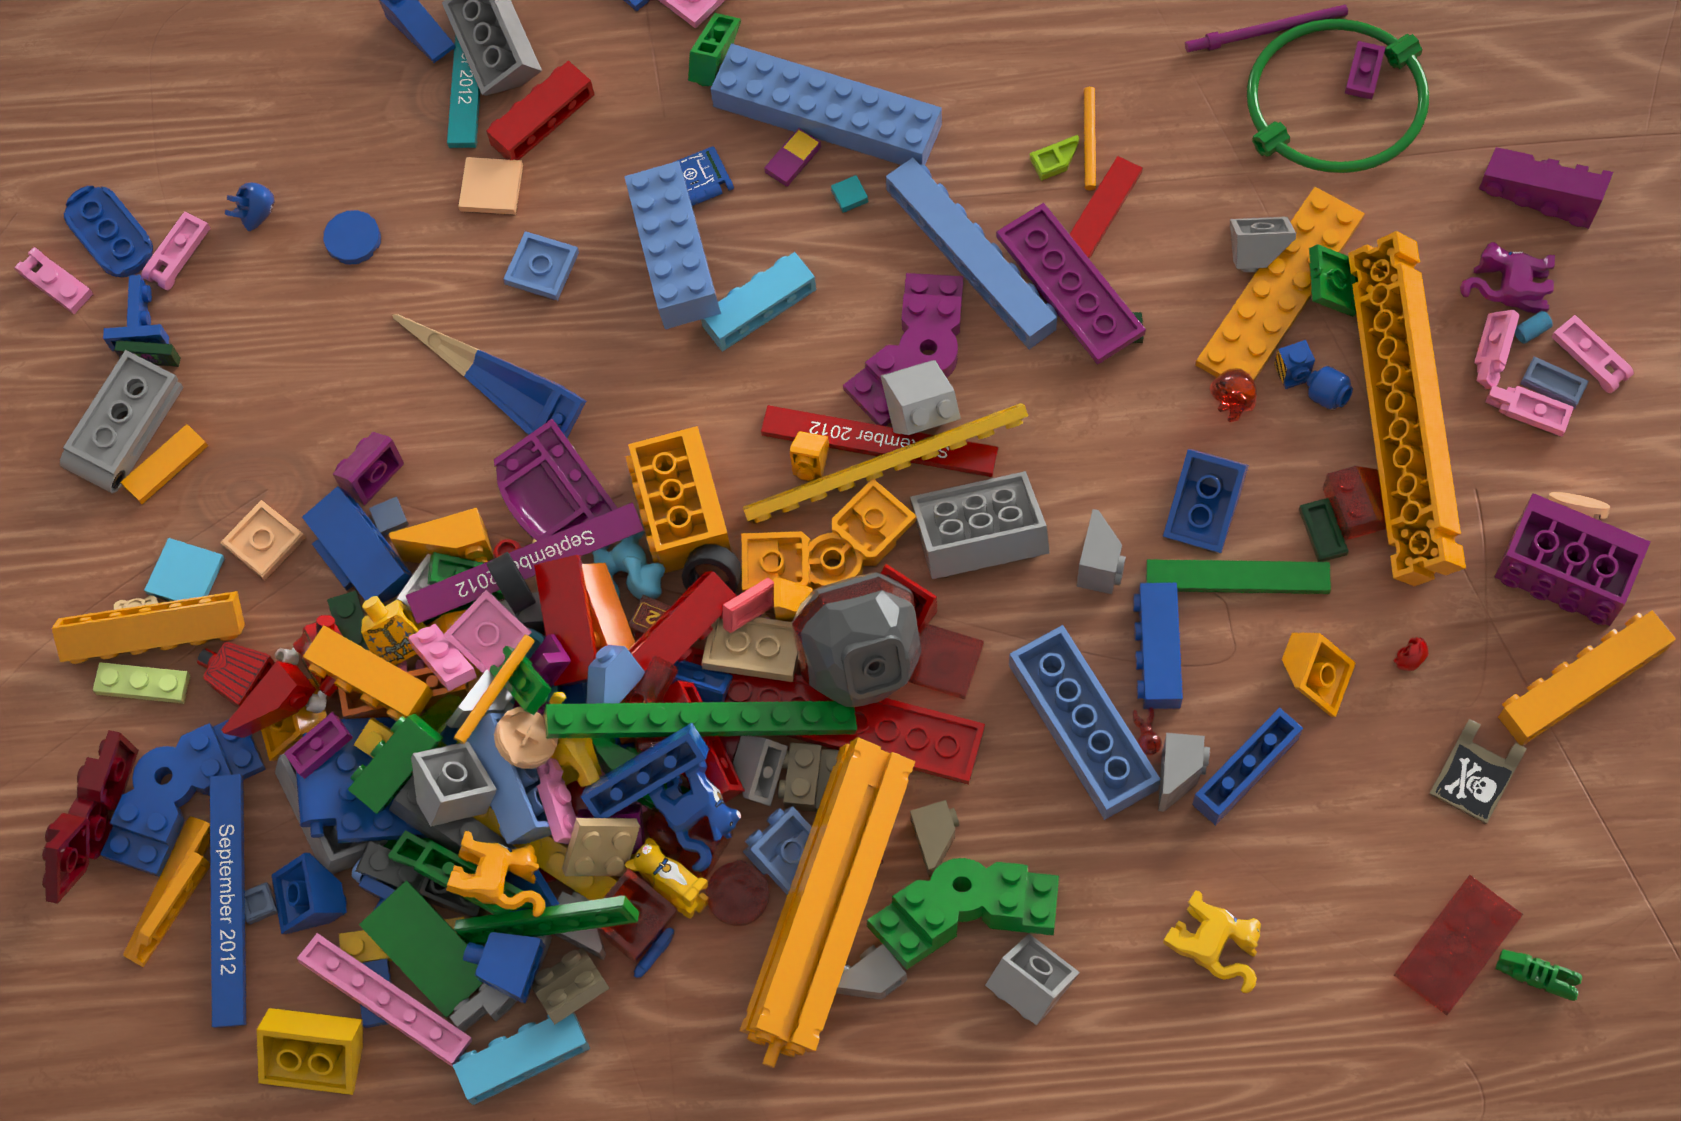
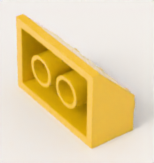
M269 1008L257 1028L258 1083L353 1095L363 1049V1019Z

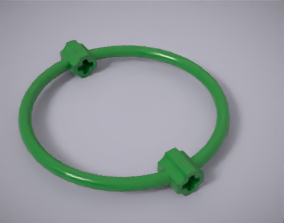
M1347 19L1312 21L1296 26L1279 35L1260 53L1251 69L1247 83V105L1250 117L1258 131L1252 138L1257 152L1261 156L1266 157L1278 152L1298 165L1329 173L1364 171L1382 165L1397 157L1418 136L1428 114V82L1423 68L1417 60V57L1422 54L1423 50L1419 40L1413 34H1405L1397 39L1378 27ZM1327 30L1357 32L1379 40L1387 45L1384 54L1387 57L1388 63L1393 68L1399 69L1407 65L1415 79L1418 104L1412 124L1407 132L1390 148L1361 160L1344 162L1326 161L1309 157L1292 149L1287 145L1290 143L1287 128L1281 122L1278 123L1276 121L1267 125L1258 101V86L1263 69L1279 49L1301 36Z

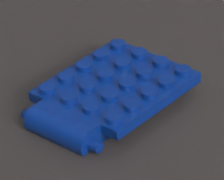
M452 715L419 716L443 737V740L436 748L460 743L454 739L460 727L451 728L446 724ZM391 717L375 718L390 729L396 723V720ZM371 718L340 719L353 738L305 779L296 771L300 826L310 827L312 838L324 836L323 826H336L338 843L399 840L405 830L419 838H428L389 811L393 800L385 810L376 814L348 790L354 782L350 779L353 773L362 764L367 766L373 759L354 746V743Z

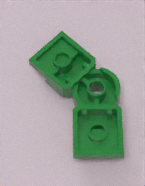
M951 859L935 869L930 881L916 880L894 894L890 905L867 919V927L906 970L957 937L958 922L973 921L981 916L982 921L990 929L1054 936L1059 875L1028 872V865L995 862L986 868L981 863L971 859Z

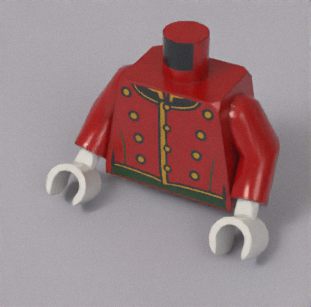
M321 615L316 619V622L306 625L303 628L302 636L293 643L291 650L280 648L275 653L276 659L283 660L282 662L293 665L298 664L299 654H301V661L320 690L318 694H312L305 705L307 706V711L314 713L323 712L326 707V697H331L335 690H338V687L334 684L336 681L334 678L326 675L323 679L308 669L310 664L304 659L303 655L323 625L342 635L335 624V619L330 615Z

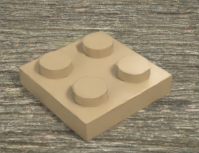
M576 818L562 866L564 875L625 876L627 871L625 864L631 858L640 828L637 818Z

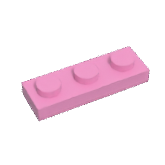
M433 624L422 628L417 633L408 637L414 651L448 691L477 678L471 664L443 636L444 633L439 627Z

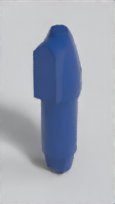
M672 928L665 929L653 941L652 946L639 961L633 972L635 978H641L648 972L661 953H664L674 935Z

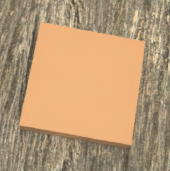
M466 157L458 205L459 210L462 212L516 215L523 170L522 160Z
M261 500L220 543L265 581L306 537Z

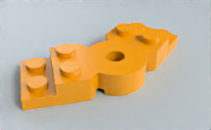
M872 479L832 518V533L822 534L812 541L802 531L741 533L742 593L766 578L771 579L773 582L774 578H782L817 589L844 579L860 576L863 574V566H876L896 546V541L917 521V516L875 479ZM830 559L840 561V564L835 567L827 566L825 563Z

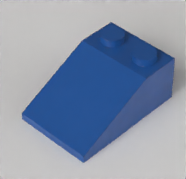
M1188 449L1163 537L1222 553L1249 465Z

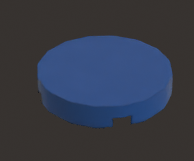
M350 210L337 214L328 222L324 230L323 241L331 257L344 264H359L371 258L376 248H379L381 232L375 219L368 213Z

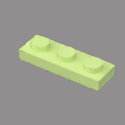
M99 662L93 692L96 695L184 704L190 674L187 671Z

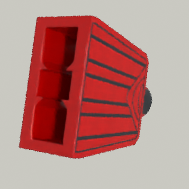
M225 642L218 653L207 648L203 649L197 659V664L207 669L203 675V679L207 684L237 708L241 706L275 664L271 656L266 653L230 642Z

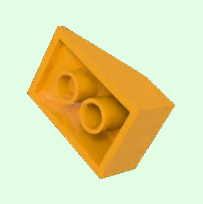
M477 508L389 533L390 539L402 561L421 563L427 554L432 555L434 552L481 563L494 559L488 532Z

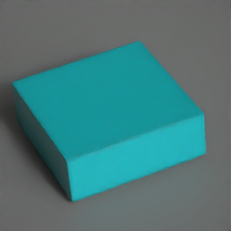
M857 175L831 185V191L842 213L869 202L868 196Z

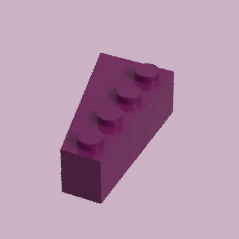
M1496 147L1479 190L1485 191L1493 197H1502L1513 201L1518 206L1538 210L1546 216L1563 219L1574 226L1589 229L1604 198L1613 172L1603 170L1602 174L1588 172V166L1578 164L1575 169L1561 166L1559 160L1548 158V160L1540 162L1536 161L1531 154Z

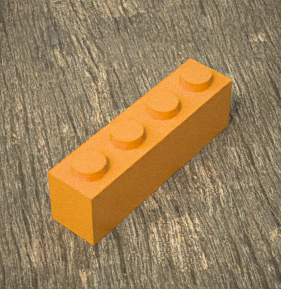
M324 625L303 655L304 659L310 664L308 669L323 679L326 675L336 680L334 684L347 693H350L352 689L362 695L360 699L373 708H376L379 704L388 709L386 714L396 721L401 716L405 718L413 714L419 716L434 693L428 684Z

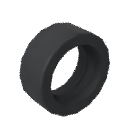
M704 544L689 553L681 574L686 590L700 577L695 570V566L711 564L719 567L726 573L729 580L724 583L734 593L736 592L742 568L740 561L734 553L716 544Z
M508 552L487 563L492 577L514 614L536 603L529 587Z

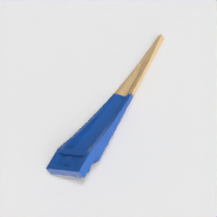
M392 315L397 322L487 396L528 435L553 419L565 437L568 438L587 402L585 399L566 389L565 386L403 316Z

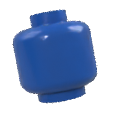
M1325 366L1319 371H1313L1307 380L1309 398L1330 410L1345 406L1353 393L1350 378L1330 366Z

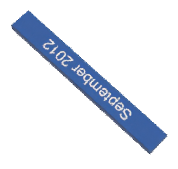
M243 775L210 776L212 1027L246 1026Z

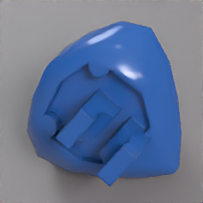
M245 183L239 187L236 196L227 195V200L235 202L237 208L232 211L225 210V215L240 218L246 230L251 231L262 224L272 212L275 203L274 195L261 184Z

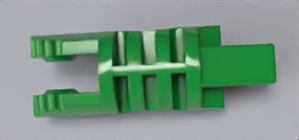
M1502 949L1495 968L1521 983L1525 981L1529 986L1538 989L1544 988L1546 992L1571 1001L1577 1000L1579 991H1577L1575 986L1581 984L1582 975L1556 964L1552 966L1548 961L1537 957L1532 958V955Z

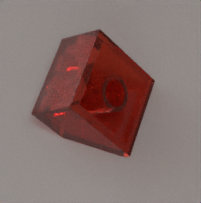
M1353 466L1327 474L1323 491L1326 498L1330 500L1344 540L1386 529L1378 469Z
M628 868L604 898L625 895L639 911L638 922L597 929L613 946L636 964L655 939L677 914V908Z

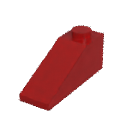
M276 661L221 731L224 734L242 738L252 735L298 713L308 703L316 688L297 665Z

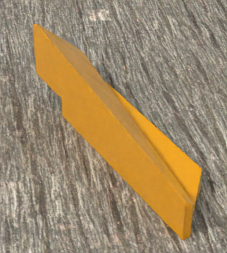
M190 816L180 833L123 953L124 957L141 967L145 966L210 868V863L203 857L210 847V823Z

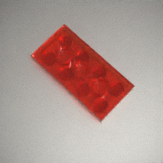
M1469 875L1395 972L1394 976L1445 1015H1448L1523 914Z

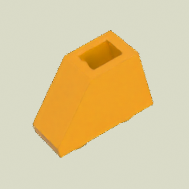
M798 432L790 447L793 475L805 481H813L823 477L829 452L828 436Z

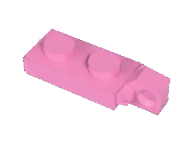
M1515 310L1489 313L1474 362L1477 365V372H1479L1476 381L1485 389H1491L1493 385H1498L1500 380L1499 372H1502L1505 368L1520 316Z
M1493 385L1485 403L1500 408L1499 412L1505 414V416L1561 437L1565 433L1574 408L1520 386L1516 388L1508 387L1505 390Z
M549 758L545 764L536 768L540 779L537 789L554 842L569 844L577 817L571 804V794L566 788L565 781L561 778L563 770L556 759Z

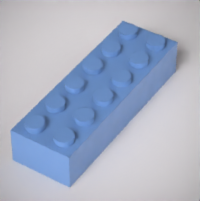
M676 161L624 176L656 304L664 328L669 329L721 314L680 162Z
M1063 625L1010 653V669L1104 820L1159 789L1160 777Z

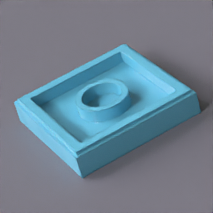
M168 538L144 591L148 595H154L167 601L208 596L225 558L222 554Z

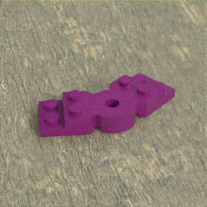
M906 273L901 319L904 334L901 337L899 346L886 345L865 362L863 370L843 384V390L876 425L887 426L891 423L881 375L931 360L937 362L946 378L955 370L958 361V343L955 336L960 333L964 276ZM925 350H933L935 353L932 355H925L922 352Z

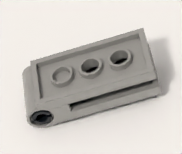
M125 350L64 445V451L60 458V467L110 493L117 492L122 486L120 482L129 475L184 388L181 383L177 382V376Z

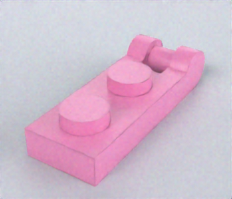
M184 211L143 268L142 278L149 282L155 281L159 287L170 290L175 283L178 273L211 229L208 223ZM162 265L166 266L163 272L159 271Z
M35 247L28 252L29 257L24 262L20 261L14 267L21 276L73 314L93 295L87 286L59 267ZM37 264L42 266L36 273L32 271Z
M1576 315L1570 318L1552 335V338L1599 381L1601 387L1608 393L1614 392L1622 380L1626 381L1634 374L1632 367ZM1609 365L1614 369L1612 374L1605 369Z

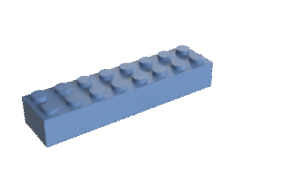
M732 43L711 87L713 107L793 132L800 128L816 139L900 165L912 157L919 165H925L942 126V107Z

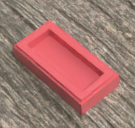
M766 578L723 604V628L732 633L773 608L774 582Z

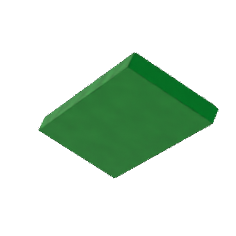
M408 880L359 924L446 1018L460 1002L467 999L483 984L475 976L478 965L463 960L467 943Z

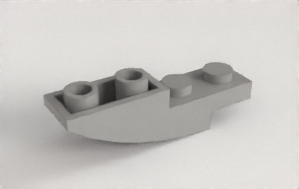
M551 935L537 937L542 939L546 946L537 973L547 955L552 939ZM483 984L479 988L480 993L471 1000L465 999L454 1008L453 1011L455 1013L450 1018L461 1031L465 1032L487 1013L495 1022L498 1021L513 1007L517 1000Z

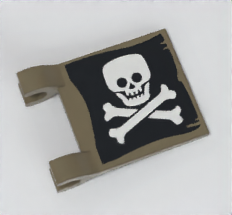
M1469 719L1429 794L1487 824L1527 748L1515 743L1506 759L1473 743L1472 740L1481 724Z

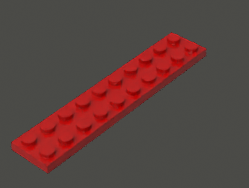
M690 647L692 652L686 658V661L702 666L704 650ZM726 673L733 675V679L724 702L834 701L815 690L809 684V678L794 674L793 682ZM885 698L876 703L854 707L857 724L855 734L783 735L839 750L845 744H850L851 741L859 737L880 746L881 750L885 752H894L915 761L913 767L915 771L969 785L985 730V724Z

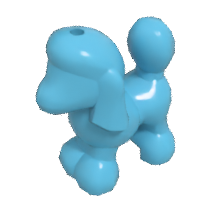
M645 529L640 533L621 540L610 552L607 551L610 545L592 552L594 563H606L611 578L619 571L628 573L626 580L627 588L637 599L648 601L661 596V578L665 572V567L661 563L647 564L646 554L639 545V539L644 535ZM613 581V584H614V586H615L616 592H617L618 597H619V599H620V591H619V588H618L617 584Z

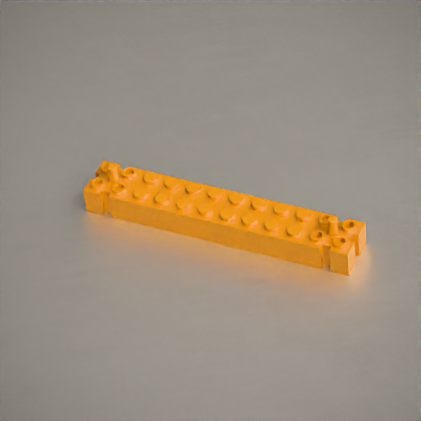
M1395 231L1378 239L1377 247L1374 248L1368 244L1349 252L1348 257L1351 274L1358 277V282L1352 284L1388 544L1396 547L1397 553L1390 556L1393 579L1417 586L1434 580L1435 572L1446 576L1466 569L1463 546L1455 543V537L1460 535L1461 531L1422 273L1414 269L1416 264L1420 263L1417 241Z

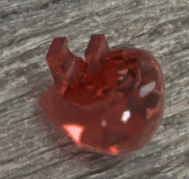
M1232 368L1224 371L1214 379L1209 387L1212 396L1220 402L1217 409L1220 412L1230 411L1227 417L1229 422L1238 421L1243 411H1253L1257 398L1256 385L1250 374L1241 368Z
M660 811L651 814L645 824L650 838L660 847L662 854L665 857H668L670 854L686 855L688 851L684 850L677 842L676 833L669 827L663 814Z

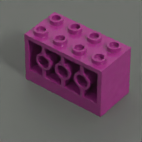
M1533 493L1519 518L1494 577L1501 580L1508 587H1518L1528 591L1536 599L1549 600L1559 604V607L1567 612H1578L1585 615L1593 623L1611 626L1627 601L1650 541Z

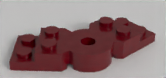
M108 730L106 739H103L99 746V759L86 758L85 764L80 767L77 774V798L71 805L68 814L62 813L47 827L45 833L47 843L42 853V859L45 861V874L42 885L45 888L46 902L58 904L87 871L89 859L95 860L100 856L113 826L110 824L111 819H108L109 811L115 812L122 795L125 793L139 751L120 732Z

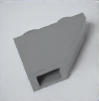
M883 944L878 948L873 945L860 955L861 960L852 967L850 965L844 967L836 993L882 1000L907 981V973Z

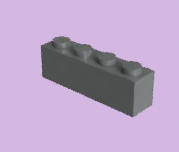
M413 775L395 797L389 808V811L429 839L457 855L459 854L465 831L471 832L475 841L499 843L510 849H516L514 845L507 844L505 839L473 817L430 827L416 801Z

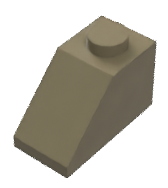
M946 800L910 810V820L929 877L941 865L955 839V827L960 826L955 809H949Z

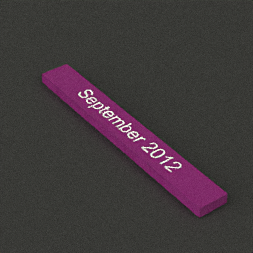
M632 502L512 551L509 554L522 577L526 580L536 576L535 564L573 555H581L582 557L644 531V528ZM488 562L405 595L417 624L475 601L485 590H488L491 594L499 591L500 589L487 567Z

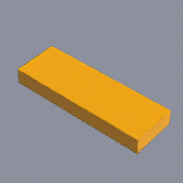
M186 424L120 483L143 504L206 449L208 445Z

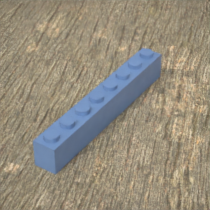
M912 157L886 175V190L1028 349H1031L1056 331L1057 312L1049 303L1045 304L1040 299L1034 285L1031 283L1027 284L1022 279L1016 265L1008 263L1003 258L1000 248L985 238L982 228L967 218L964 208L959 203L955 204L949 198L946 188L941 183L937 184L931 178V173L924 164L919 165Z

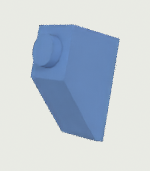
M608 644L597 652L596 658L588 666L586 704L620 703L644 677L646 672L626 646Z

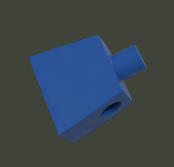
M491 932L485 946L469 942L464 951L463 960L478 965L475 976L480 982L526 1004L546 946L542 939L537 937Z

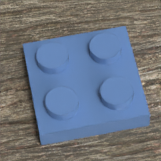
M525 231L503 278L505 285L558 301L579 254L578 247Z

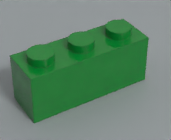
M416 714L410 715L407 718L401 716L390 729L394 733L387 742L384 740L379 742L370 753L374 757L367 766L362 764L350 778L354 782L348 790L376 814L385 810L413 775L411 760L413 753L435 749L443 740L439 733Z

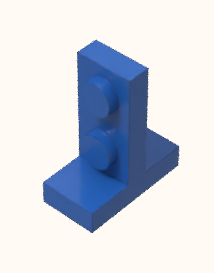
M129 275L127 327L104 328L103 339L112 352L115 349L116 341L169 344V336L161 324L151 325L148 302L152 301V291L150 285H146L141 275Z

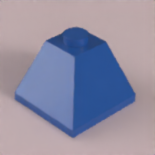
M303 853L271 875L281 934H289L329 924L347 913V901L343 893L342 883L310 853Z

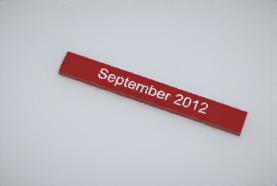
M767 405L761 429L762 436L794 441L799 431L828 436L829 448L871 456H880L934 436L920 432L911 435L898 434L893 432L892 427ZM966 441L967 445L950 450L948 446L938 450L939 455L927 460H922V457L910 460V462L993 478L998 447Z

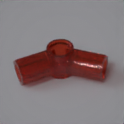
M654 656L637 688L630 690L625 696L624 703H643L644 700L645 703H664L663 698L678 673L677 667L660 657ZM635 737L637 752H644L664 740V737Z

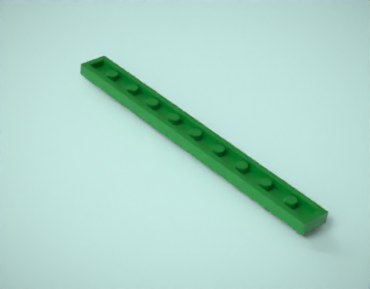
M836 701L546 704L544 708L546 739L669 737L690 723H693L701 736L855 734L857 731L855 708L843 706Z

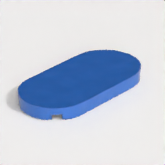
M93 185L85 186L75 191L65 204L67 207L64 212V220L98 265L106 273L115 277H128L143 270L152 257V241L115 193L107 187L101 186L100 188Z

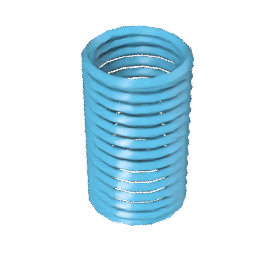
M1540 311L1516 326L1515 335L1521 343L1525 344L1552 328V319L1548 313Z

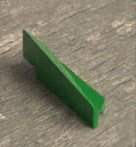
M406 830L388 854L389 859L413 867L414 871L447 888L454 865L463 867L464 872L468 874H475L477 865L464 861L452 851L431 840L428 843ZM505 881L504 894L508 897H513L523 891ZM463 897L494 915L522 908L533 909V904L530 902H526L513 910L504 909L497 904L481 903L475 897Z

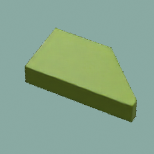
M1078 135L1030 153V160L1041 181L1068 170L1079 144Z

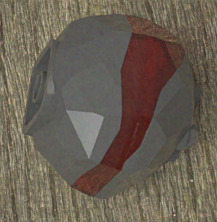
M877 572L851 577L814 589L800 604L792 621L800 672L803 679L815 690L846 707H858L882 701L903 687L910 680L921 654L920 636L912 592L899 582Z

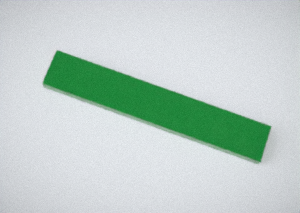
M1147 559L1146 583H1177V592L1330 594V562Z
M624 895L545 907L544 913L539 917H534L533 909L499 915L459 919L455 922L454 930L467 944L472 942L481 945L486 944L491 932L538 937L638 922L639 911Z

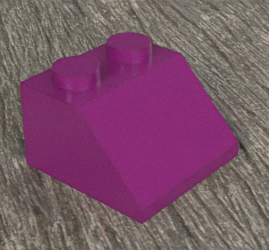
M372 432L367 438H363L357 444L355 451L347 459H343L337 465L333 476L342 489L349 492L365 506L404 465V462L390 437Z

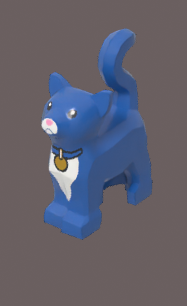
M705 760L685 771L691 787L689 792L682 793L680 788L682 779L678 775L667 782L666 790L662 785L648 793L655 807L663 814L669 827L676 833L677 842L684 850L697 852L700 855V859L692 866L695 872H702L711 864L712 854L710 848L703 841L689 838L688 830L708 816L714 840H721L722 835L729 839L731 837L730 832L736 828L737 822L741 819L740 812L737 809L728 807L723 801L720 790L707 779L705 775L707 769Z

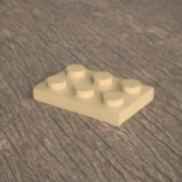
M756 617L732 633L723 628V619L718 618L711 625L713 630L707 636L702 658V669L793 682L800 649L796 645L792 622Z

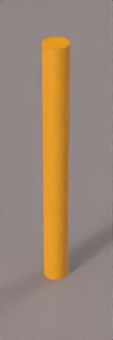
M1094 87L1084 88L1085 189L1088 191L1096 189Z
M526 634L522 637L455 734V740L465 744L534 644L535 640Z

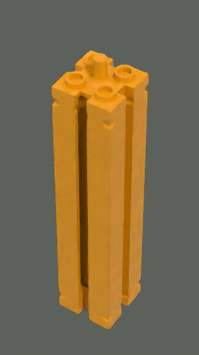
M859 737L851 741L850 744L843 745L838 751L837 762L832 768L746 1010L747 1016L743 1019L739 1030L748 1034L747 1040L763 1046L769 1043L762 1064L771 1068H775L779 1053L795 1057V1054L803 1056L805 1051H816L820 1040L819 1034L823 1031L909 781L908 776L912 773L915 761L894 752H885L881 750L880 746Z

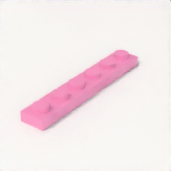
M316 933L297 957L300 964L452 1067L472 1042V1038L318 933Z

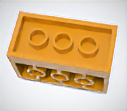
M698 426L628 444L631 455L625 456L653 562L663 564L665 567L664 573L684 568L689 553L704 544H716L731 551L727 529Z

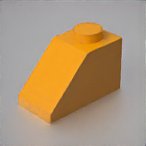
M774 578V610L776 620L792 622L800 604L813 589L786 579Z

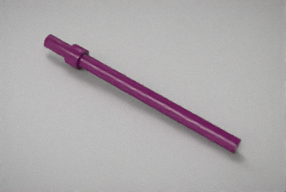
M1344 4L1225 33H1208L1203 38L1186 41L1185 49L1187 53L1206 48L1209 51L1218 49L1223 44L1291 29L1308 22L1347 16L1348 8Z

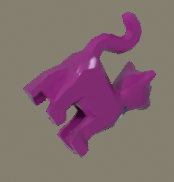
M1491 242L1482 252L1479 265L1474 268L1473 273L1500 271L1502 273L1500 290L1493 291L1486 281L1478 277H1469L1462 282L1460 292L1463 297L1467 298L1470 295L1471 289L1477 288L1486 300L1501 302L1506 306L1518 307L1530 313L1537 314L1540 311L1547 313L1549 305L1547 300H1543V297L1553 293L1554 281L1547 279L1543 283L1533 282V277L1547 278L1549 276V269H1554L1555 255H1547L1544 259H1537L1523 252H1508L1499 247L1497 243Z

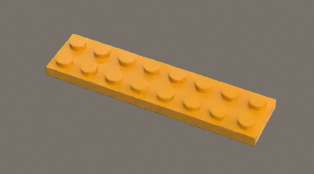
M1314 186L1291 220V224L1296 232V239L1266 268H1259L1197 358L1195 366L1222 381L1230 376L1235 377L1236 379L1228 378L1226 381L1230 380L1236 385L1234 388L1246 394L1312 296L1309 248L1319 244L1341 253L1362 222L1365 213Z

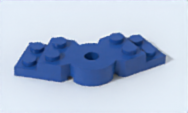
M228 720L215 726L208 723L182 735L176 748L163 746L152 749L144 754L137 762L133 771L134 790L122 795L110 821L113 828L100 855L110 861L160 877L185 822L179 807L186 804L196 791L210 796V776L242 774L243 780L266 770L252 735L242 738L224 734L221 729ZM172 774V779L167 784L161 785L163 777Z

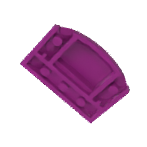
M553 419L494 459L498 488L508 510L527 534L537 541L617 509L615 503Z

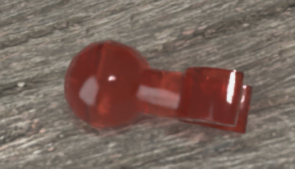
M1150 707L1148 709L1149 717L1146 723L1138 716L1137 710H1134L1133 723L1141 731L1137 741L1145 755L1157 754L1162 747V741L1159 735L1153 732V708Z

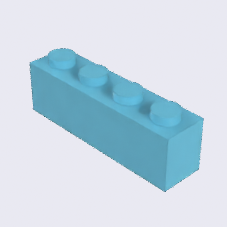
M795 252L788 257L783 256L775 262L774 266L765 272H758L742 287L732 289L727 294V297L718 302L721 314L701 319L702 327L723 352L816 290L815 276Z
M573 1012L555 1025L549 1015H547L548 1019L538 1024L531 1022L523 1025L518 1029V1034L509 1038L502 1036L492 1040L488 1044V1048L478 1053L476 1050L460 1056L459 1062L453 1064V1068L467 1100L472 1105H475L589 1050L590 1046L575 1013Z

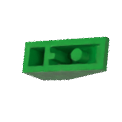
M714 13L690 50L688 81L696 82L701 86L713 85L731 43H734L741 24V18Z

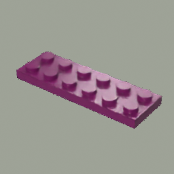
M1044 202L996 231V237L1046 301L1053 306L1057 315L1097 365L1145 335L1146 329Z

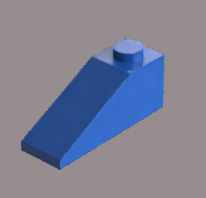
M379 0L386 18L433 63L455 48L452 40L418 0Z

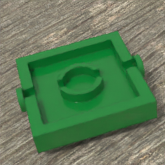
M1319 244L1310 247L1312 302L1352 317L1357 315L1352 284L1358 282V277L1351 274L1349 257Z

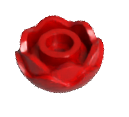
M1421 637L1409 639L1408 645L1399 649L1397 658L1393 660L1397 664V668L1403 671H1414L1429 654L1426 641Z

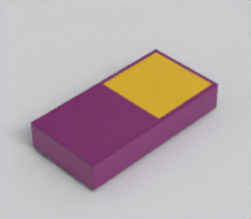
M798 128L764 167L765 173L788 187L819 151L821 142Z

